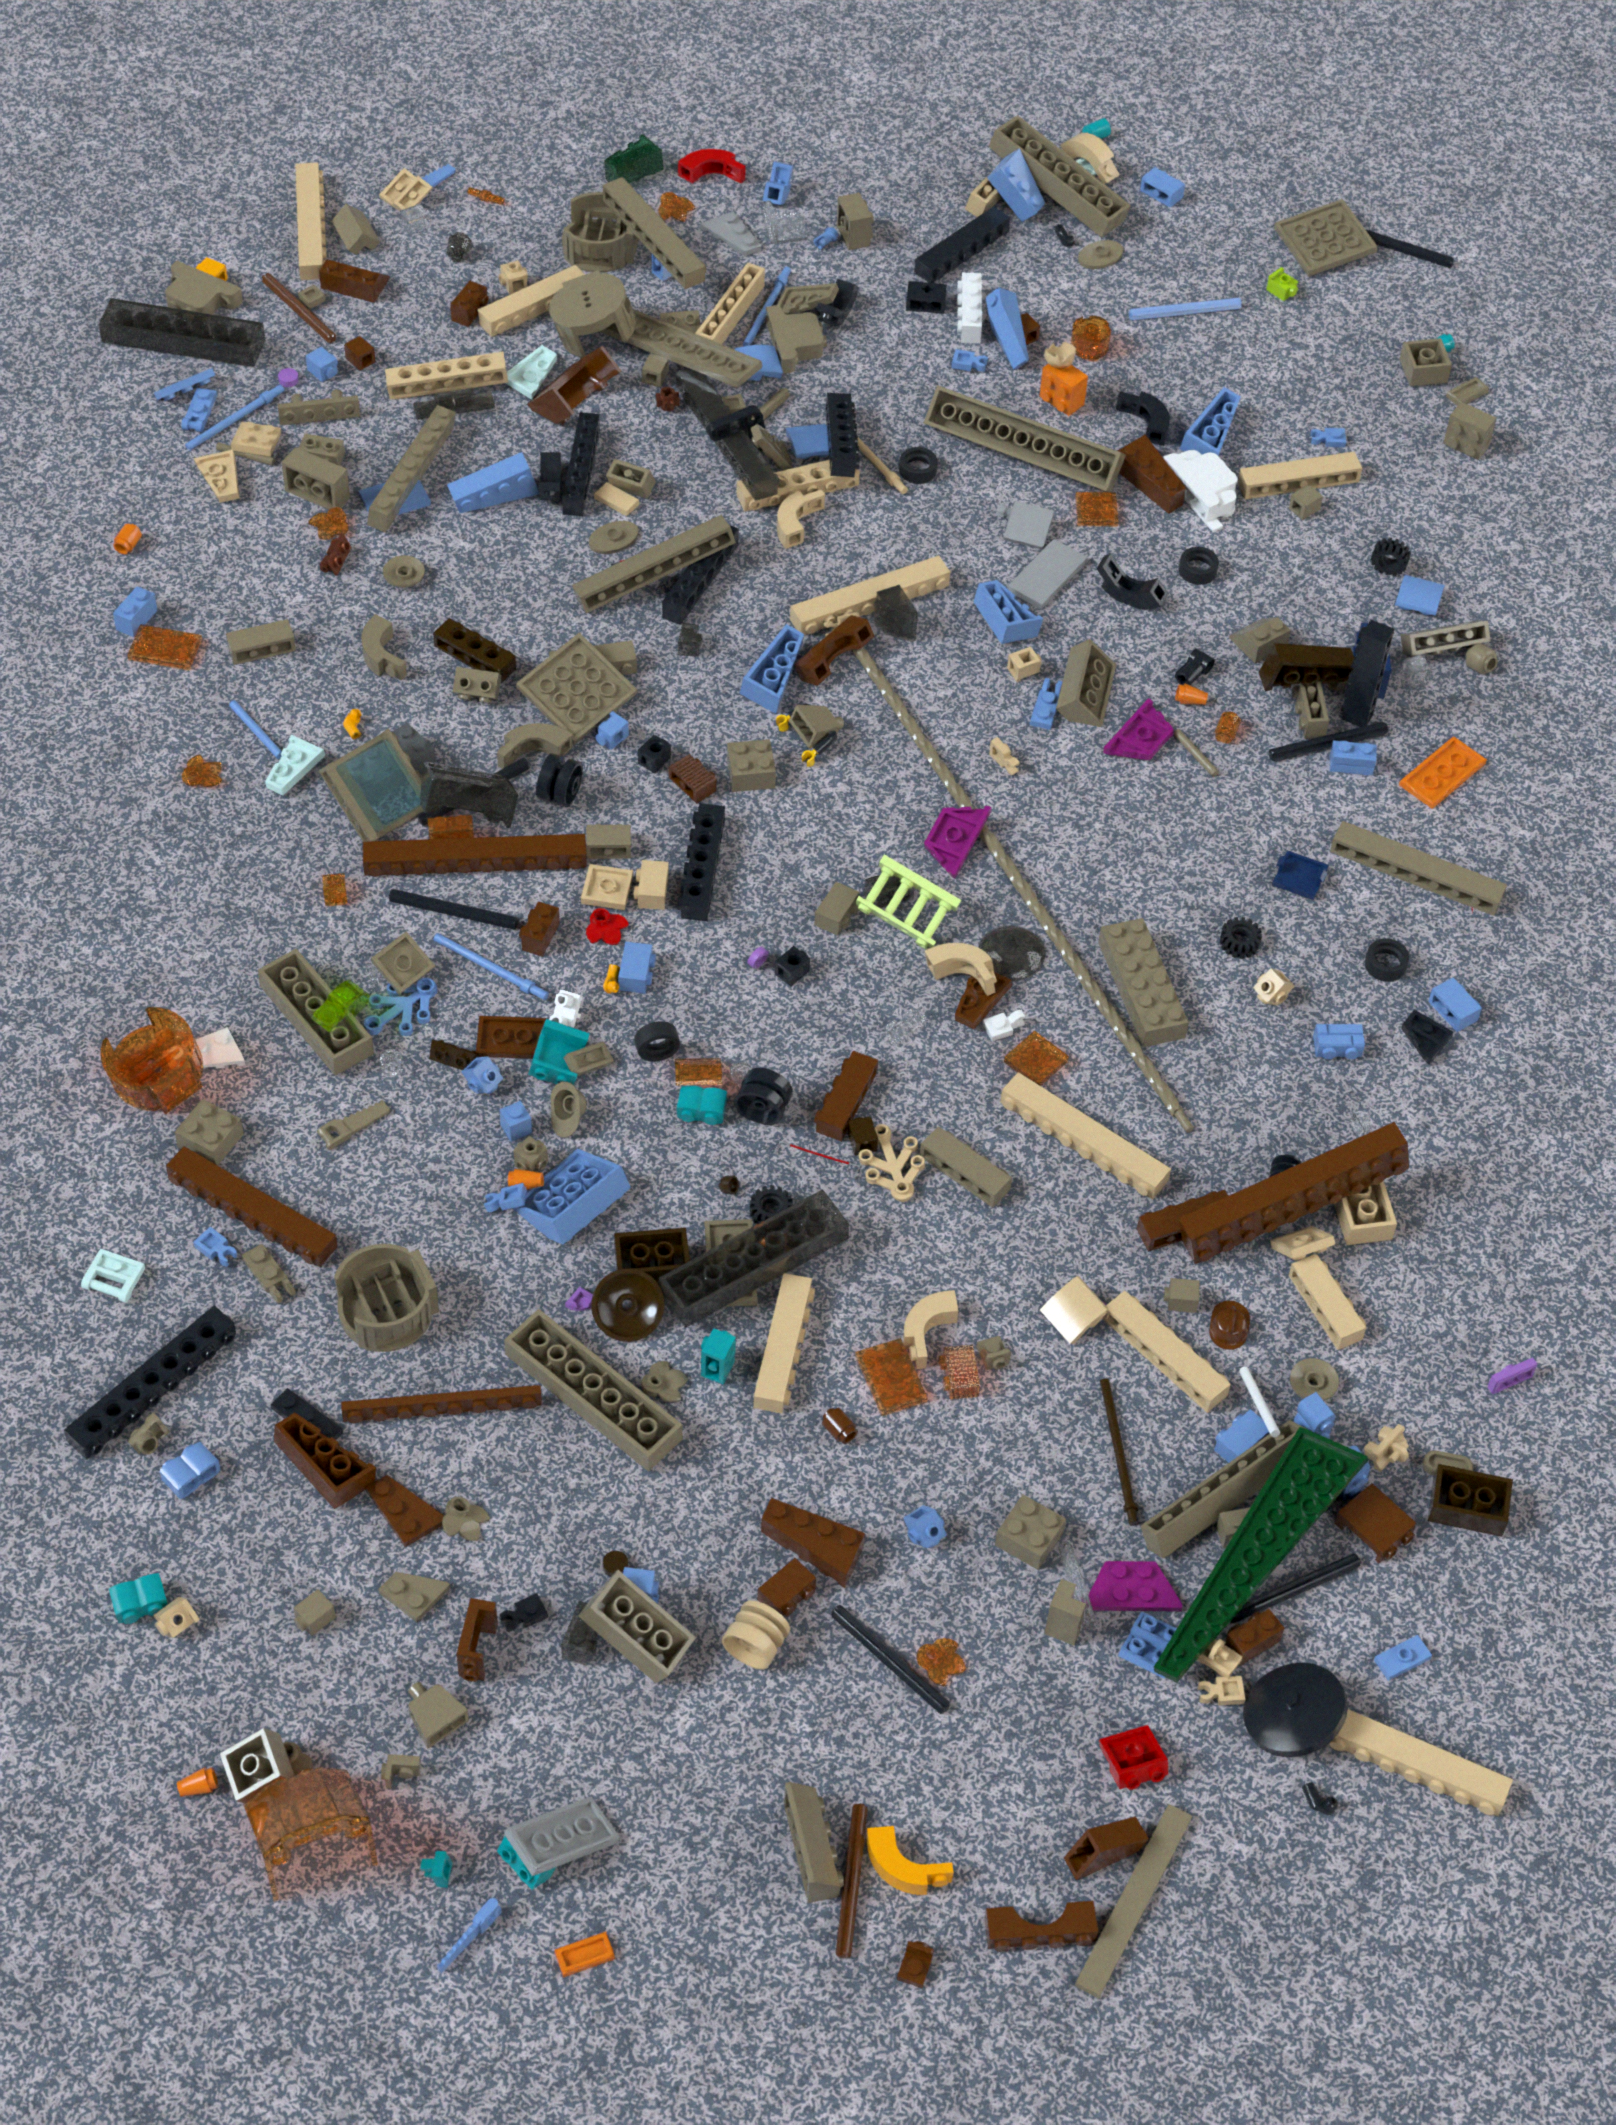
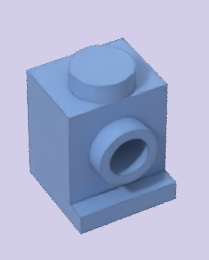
M612 711L610 718L602 722L598 727V734L595 737L596 741L601 746L605 745L612 750L629 736V723Z

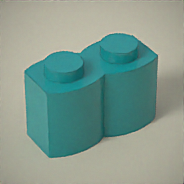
M681 1085L676 1108L677 1118L685 1122L700 1120L708 1125L722 1124L727 1105V1091L719 1088Z
M159 1573L149 1574L135 1581L119 1583L109 1588L118 1623L131 1624L142 1616H154V1614L168 1605Z

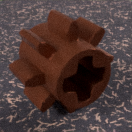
M664 387L661 388L660 393H656V407H661L663 411H674L675 406H680L679 392H675L673 388Z

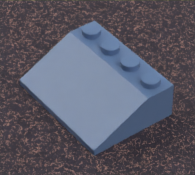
M577 1149L544 1176L543 1187L528 1189L525 1205L514 1210L547 1238L563 1245L571 1240L582 1228L586 1227L595 1217L603 1213L613 1202L621 1198L631 1187L620 1165Z

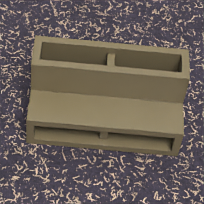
M345 204L333 218L332 223L348 251L358 254L364 246L374 250L380 243L362 211Z
M1061 1579L1050 1604L1044 1634L1075 1645L1080 1633L1086 1603L1073 1599L1076 1584Z

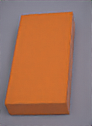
M606 1932L554 1949L563 1977L615 1959Z

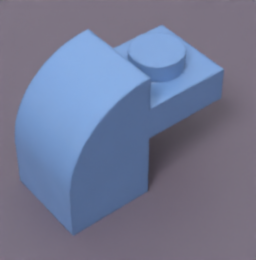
M777 161L773 162L770 181L766 182L763 201L778 205L785 203L791 188L790 180L793 165Z

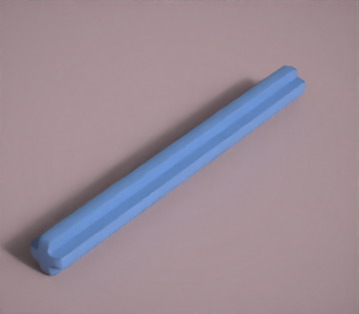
M1240 298L1134 308L1129 310V318L1133 321L1241 309L1242 302Z

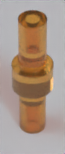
M469 187L467 190L468 195L478 197L481 201L487 203L491 201L500 205L504 204L505 198L494 195L491 191L485 189L481 191Z

